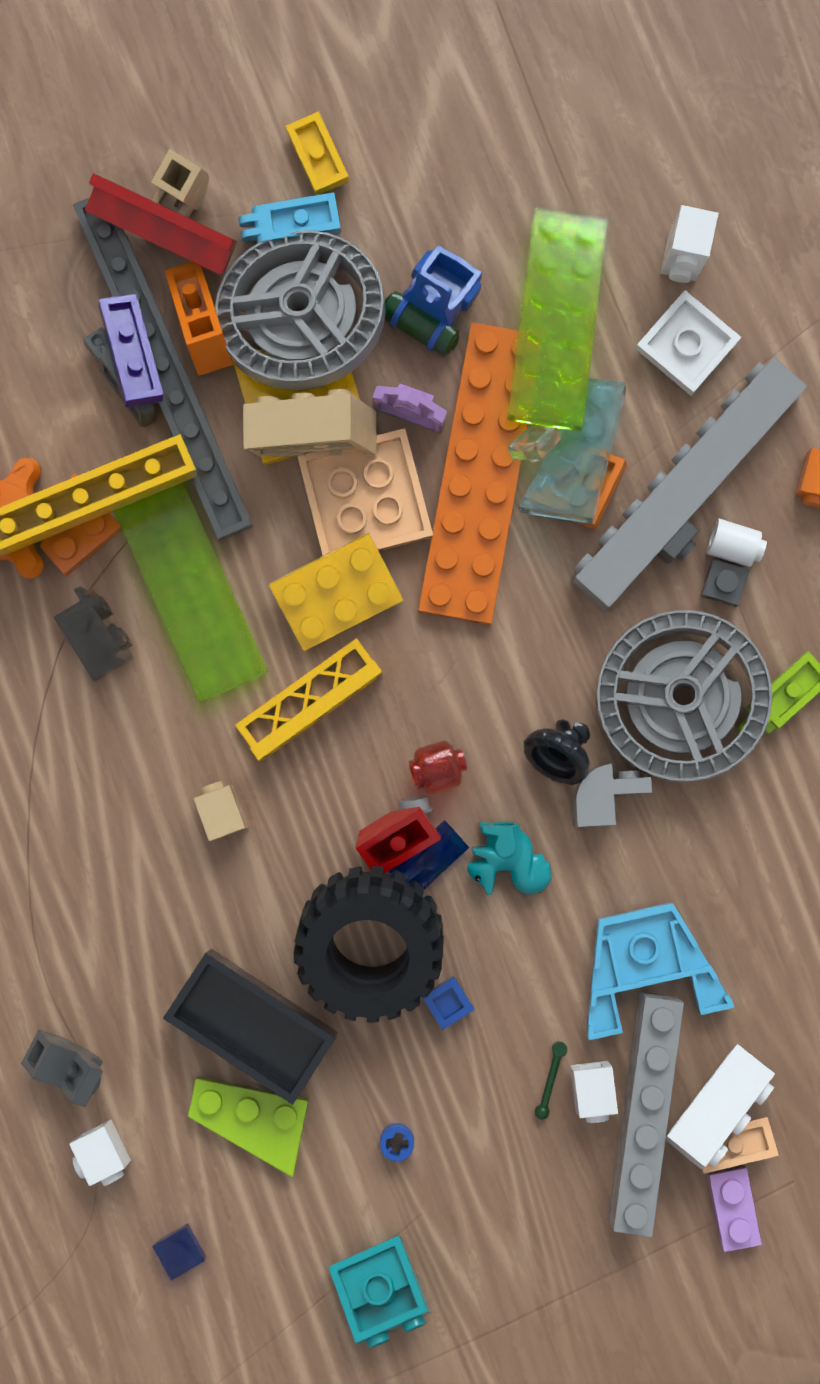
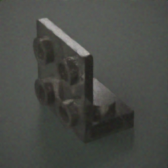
M79 586L74 591L80 601L56 615L54 619L92 680L97 681L133 658L128 650L133 644L123 628H118L108 618L113 615V612L103 596H98L95 590L89 592L82 586Z

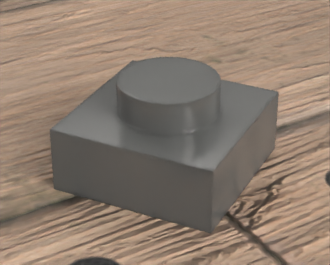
M687 521L657 555L667 564L675 557L682 561L696 546V543L691 539L699 530Z
M713 559L708 569L701 597L734 607L739 606L749 570Z

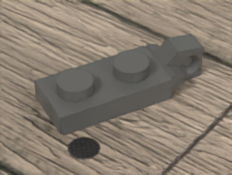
M101 327L99 330L83 338L84 345L99 364L102 374L123 401L106 333ZM156 403L127 407L141 427H146L155 421Z

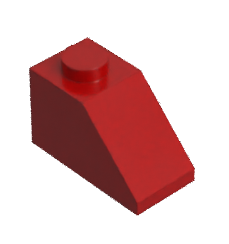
M420 807L391 811L361 829L355 849L371 871L372 866L384 867L383 873H386L440 841L441 836Z

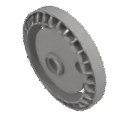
M313 230L295 231L290 234H300L299 237L288 239L287 236H284V240L263 241L251 247L233 263L224 276L217 293L215 310L227 346L225 347L231 360L243 373L260 383L274 388L307 390L325 386L342 379L355 370L370 355L378 343L384 327L386 314L385 296L378 272L371 260L357 246L344 238ZM338 267L347 272L363 291L362 313L352 332L357 312L356 299L350 283L339 285L334 280ZM256 283L250 295H247L251 287ZM305 307V309L302 311H295L299 308ZM245 310V315L239 316L240 311ZM248 329L254 342L270 356L264 355L251 347L242 337L239 330Z
M676 610L659 613L642 620L627 630L608 653L599 674L597 687L598 712L603 729L612 746L623 759L637 770L654 778L669 782L693 783L705 781L725 774L739 765L756 747L764 734L771 713V678L766 662L757 646L744 632L732 623L713 614L700 611ZM694 634L709 638L705 644L694 641H674L663 644L647 653L638 662L633 672L624 671L631 658L641 648L664 636ZM717 642L728 650L724 656L713 649ZM735 657L746 673L750 686L751 705L747 722L740 734L727 747L723 748L720 740L734 726L741 707L740 682L729 680L724 673L725 668ZM620 680L629 681L627 694L618 693ZM679 688H688L694 693L695 698L688 705H680L673 699V694ZM618 703L627 704L635 727L650 743L670 752L691 753L694 760H671L646 750L635 741L624 726L619 714ZM713 746L716 754L702 758L700 751Z

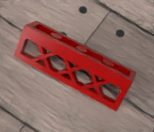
M95 173L92 174L89 184L94 186L84 211L217 274L224 275L238 241Z

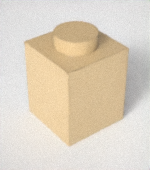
M222 781L215 782L200 788L202 795L193 798L209 841H214L249 828L233 785L224 787Z

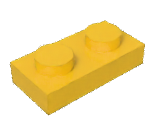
M319 111L285 126L287 135L315 196L349 182L348 173Z

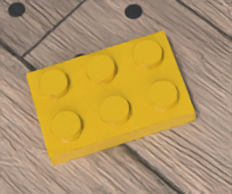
M369 532L269 583V587L303 651L404 601Z

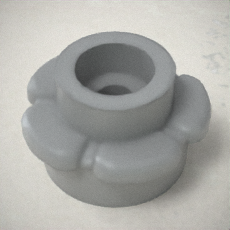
M417 796L399 800L400 810L420 807L427 818V813L433 811V807L429 804L428 796Z

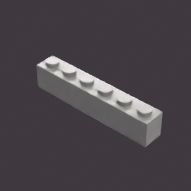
M639 992L608 1213V1221L614 1232L647 1237L653 1236L684 1002L677 997Z

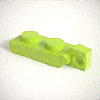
M809 651L804 652L771 682L772 705L770 717L765 728L767 734L783 726L820 692V663ZM751 703L745 708L748 713L750 712ZM748 717L735 728L739 733L745 726Z

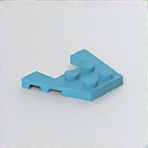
M669 902L597 919L586 1032L589 1040L623 1033L614 996L615 993L690 976L697 1010L700 1015L734 1008L732 999L718 980V976L712 966L709 965L698 947V943L673 903Z

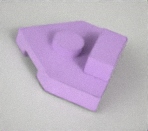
M400 383L398 387L376 386L372 397L375 410L439 433L443 430L447 411L433 402L434 395Z

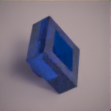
M188 1223L156 1241L152 1246L171 1281L204 1262L207 1257Z

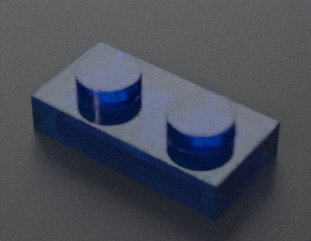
M444 820L435 828L441 836L440 841L391 869L389 873L392 875L394 870L406 874L405 882L410 884L415 880L426 889L470 847Z

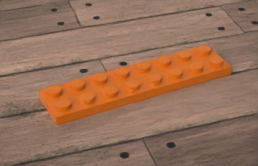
M471 322L433 527V537L431 538L418 612L486 625L492 624L544 335Z

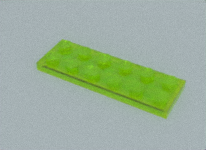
M535 208L530 233L507 420L578 432L582 430L607 220Z
M184 482L114 510L200 703L205 702L269 673Z

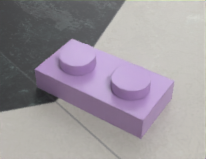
M744 1165L707 1173L722 1250L727 1252L762 1245L747 1168Z

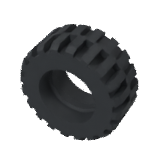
M361 866L349 868L348 876L343 877L342 873L338 872L329 877L327 886L320 884L313 891L311 900L306 901L302 910L293 952L294 963L299 966L297 975L301 984H309L308 994L314 1001L318 1002L322 999L325 1001L324 1009L332 1014H335L337 1010L345 1013L344 1019L356 1021V1017H366L367 1023L379 1022V1017L387 1016L388 1020L401 1017L402 1009L405 1008L408 1012H411L420 1005V996L423 998L428 997L434 989V980L439 979L444 946L443 922L441 915L436 913L437 905L433 898L429 895L423 897L424 887L414 880L410 884L405 882L406 874L394 870L392 875L383 873L384 867L372 866L371 872H363ZM361 920H372L384 923L398 932L406 944V950L399 958L389 964L369 967L356 964L347 959L338 950L333 938L335 933L347 924Z

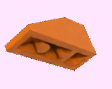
M191 261L164 270L186 345L198 376L234 365L225 347L227 346L202 266Z

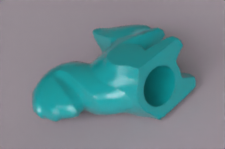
M511 821L480 822V831L487 836L486 845L472 847V853L482 857V859L471 861L467 866V872L473 880L484 887L486 894L491 895L493 892L497 871H510L513 886L522 894L533 895L545 890L552 879L550 862H547L542 854H534L532 842L526 833L520 829V824Z

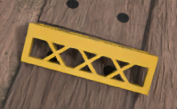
M356 638L235 724V726L251 747L250 750L258 761L262 762L380 678L383 673ZM356 650L366 665L353 675L340 673L342 659ZM337 663L336 672L326 671ZM317 676L335 677L333 689L322 697L310 695L312 680ZM339 678L346 679L338 685ZM306 685L305 694L295 693ZM289 696L304 699L303 709L300 713L291 719L279 717L282 701ZM309 700H315L314 703L308 706ZM276 706L275 716L265 715ZM259 718L274 720L272 733L257 743L247 729V726ZM279 721L286 722L278 728Z

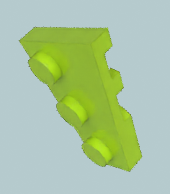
M198 1076L195 1080L188 1117L293 1177L309 1098L298 1096L292 1105L269 1090Z

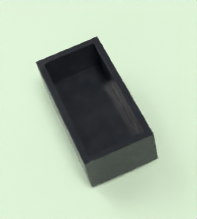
M213 949L204 954L163 1017L164 1020L292 1105L333 1044L338 1033Z

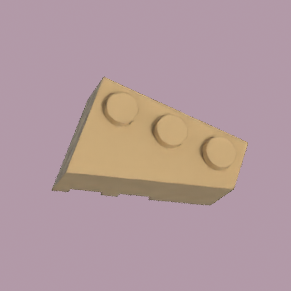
M345 389L329 390L327 392L328 396L318 397L311 393H295L292 395V399L280 400L273 396L257 398V403L243 404L244 449L259 457L306 456V452L329 450L330 456H341V449L360 448L365 451V455H377L376 411Z

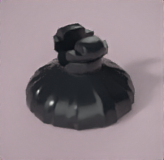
M558 720L556 722V730L543 728L528 735L524 741L525 757L537 771L552 781L569 785L579 784L583 779H586L589 771V758L581 745L586 744L589 740L590 731L586 724L574 722L571 729L567 720Z

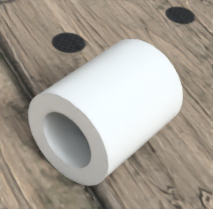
M718 518L712 529L706 554L751 567L754 561H761L767 541L762 540L761 531Z

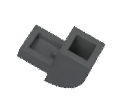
M38 1029L21 1063L32 1079L59 1087L72 1103L86 1107L91 1095L95 1094L98 1090L103 1073L100 1069L103 1061L97 1055L68 1039Z

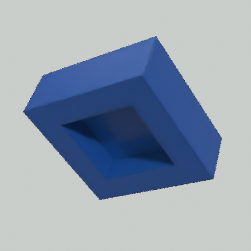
M454 976L435 987L428 997L423 998L442 1030L475 1010Z

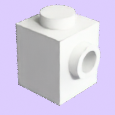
M608 1061L570 1065L575 1110L579 1118H586L588 1123H599L608 1121L609 1115L618 1114L611 1064Z
M111 1119L78 1135L69 1144L75 1155L72 1158L75 1171L81 1179L86 1178L89 1186L99 1181L102 1182L103 1186H106L124 1176L122 1170L131 1161Z

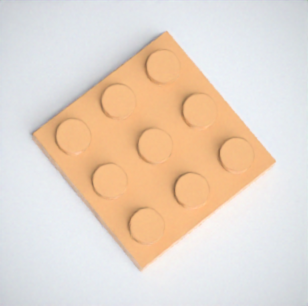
M405 428L377 435V455H365V451L360 448L341 449V456H330L329 450L313 451L306 453V456H297L322 555L368 532L378 551L433 537Z

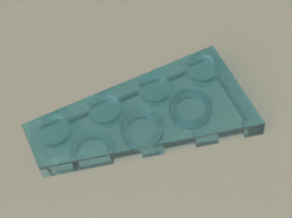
M588 378L519 505L521 513L589 524L594 523L626 393L624 382Z

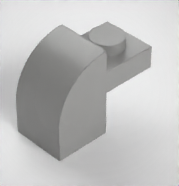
M612 764L602 765L588 771L586 779H583L581 783L576 785L573 793L574 827L616 825L614 794L652 792L651 777L641 778L640 770L618 771V779H613Z

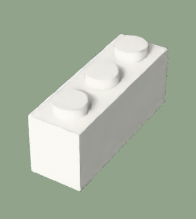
M737 1044L666 1135L665 1140L700 1169L705 1168L708 1163L715 1167L728 1150L723 1143L731 1132L738 1136L751 1120V1117L746 1112L752 1104L757 1102L761 1106L774 1089V1086L769 1082L775 1073Z

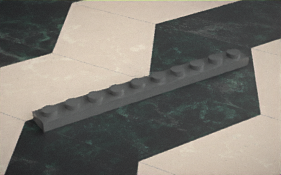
M89 198L73 204L112 297L137 295L164 394L163 401L158 403L173 437L181 434L197 473V477L192 478V481L217 539L222 541L252 528V522L124 229L84 211Z

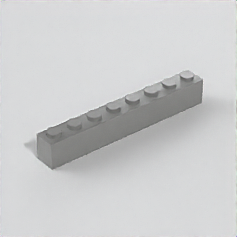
M775 357L766 366L759 362L745 378L749 385L743 392L739 393L735 389L720 405L725 412L717 420L711 416L696 432L701 437L692 448L686 443L671 460L676 464L671 472L666 475L661 471L647 486L652 493L642 503L637 498L622 514L627 519L626 522L618 530L612 525L598 541L602 546L600 551L594 557L587 553L574 567L573 570L578 575L574 578L572 584L604 612L617 600L808 387Z

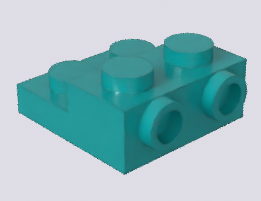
M399 1235L328 1266L356 1344L367 1343L369 1349L382 1345L390 1340L388 1332L403 1327L404 1333L420 1328L426 1324L424 1316L432 1313L419 1278L415 1274L403 1240Z

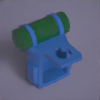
M438 245L433 251H427L419 263L416 264L411 275L413 281L404 293L394 291L385 299V321L390 323V326L394 329H400L425 345L429 351H434L445 357L458 344L459 330L453 325L461 311L467 312L480 293L482 272L461 257Z

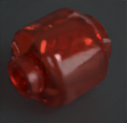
M440 741L416 749L413 760L409 761V769L417 789L423 788L427 794H436L458 787L462 781V772L467 770V764L461 749L454 750L448 741Z

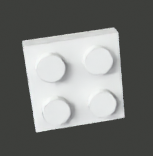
M684 290L637 344L635 349L692 396L739 342L741 336Z

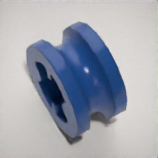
M393 1123L383 1130L380 1137V1149L387 1159L396 1162L403 1161L412 1154L414 1136L406 1125ZM395 1133L403 1134V1141L408 1140V1145L401 1146L399 1152L392 1151V1144H386V1140L393 1139Z

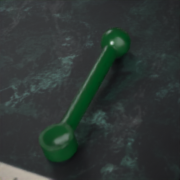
M557 1041L552 1045L554 1057L541 1103L535 1108V1116L540 1120H544L549 1116L548 1103L561 1057L567 1053V1046L562 1041Z

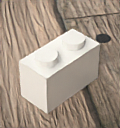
M681 205L668 234L660 274L668 275L669 279L679 283L697 280L710 256L718 218L717 212Z

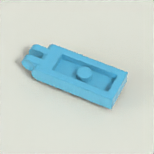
M334 192L257 205L252 207V214L242 215L238 218L240 227H255L241 231L242 241L257 240V244L268 240H284V236H287L288 239L299 237L300 234H290L295 231L313 230L330 234L341 233Z

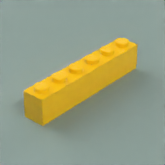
M181 434L0 507V557L197 477L195 466Z

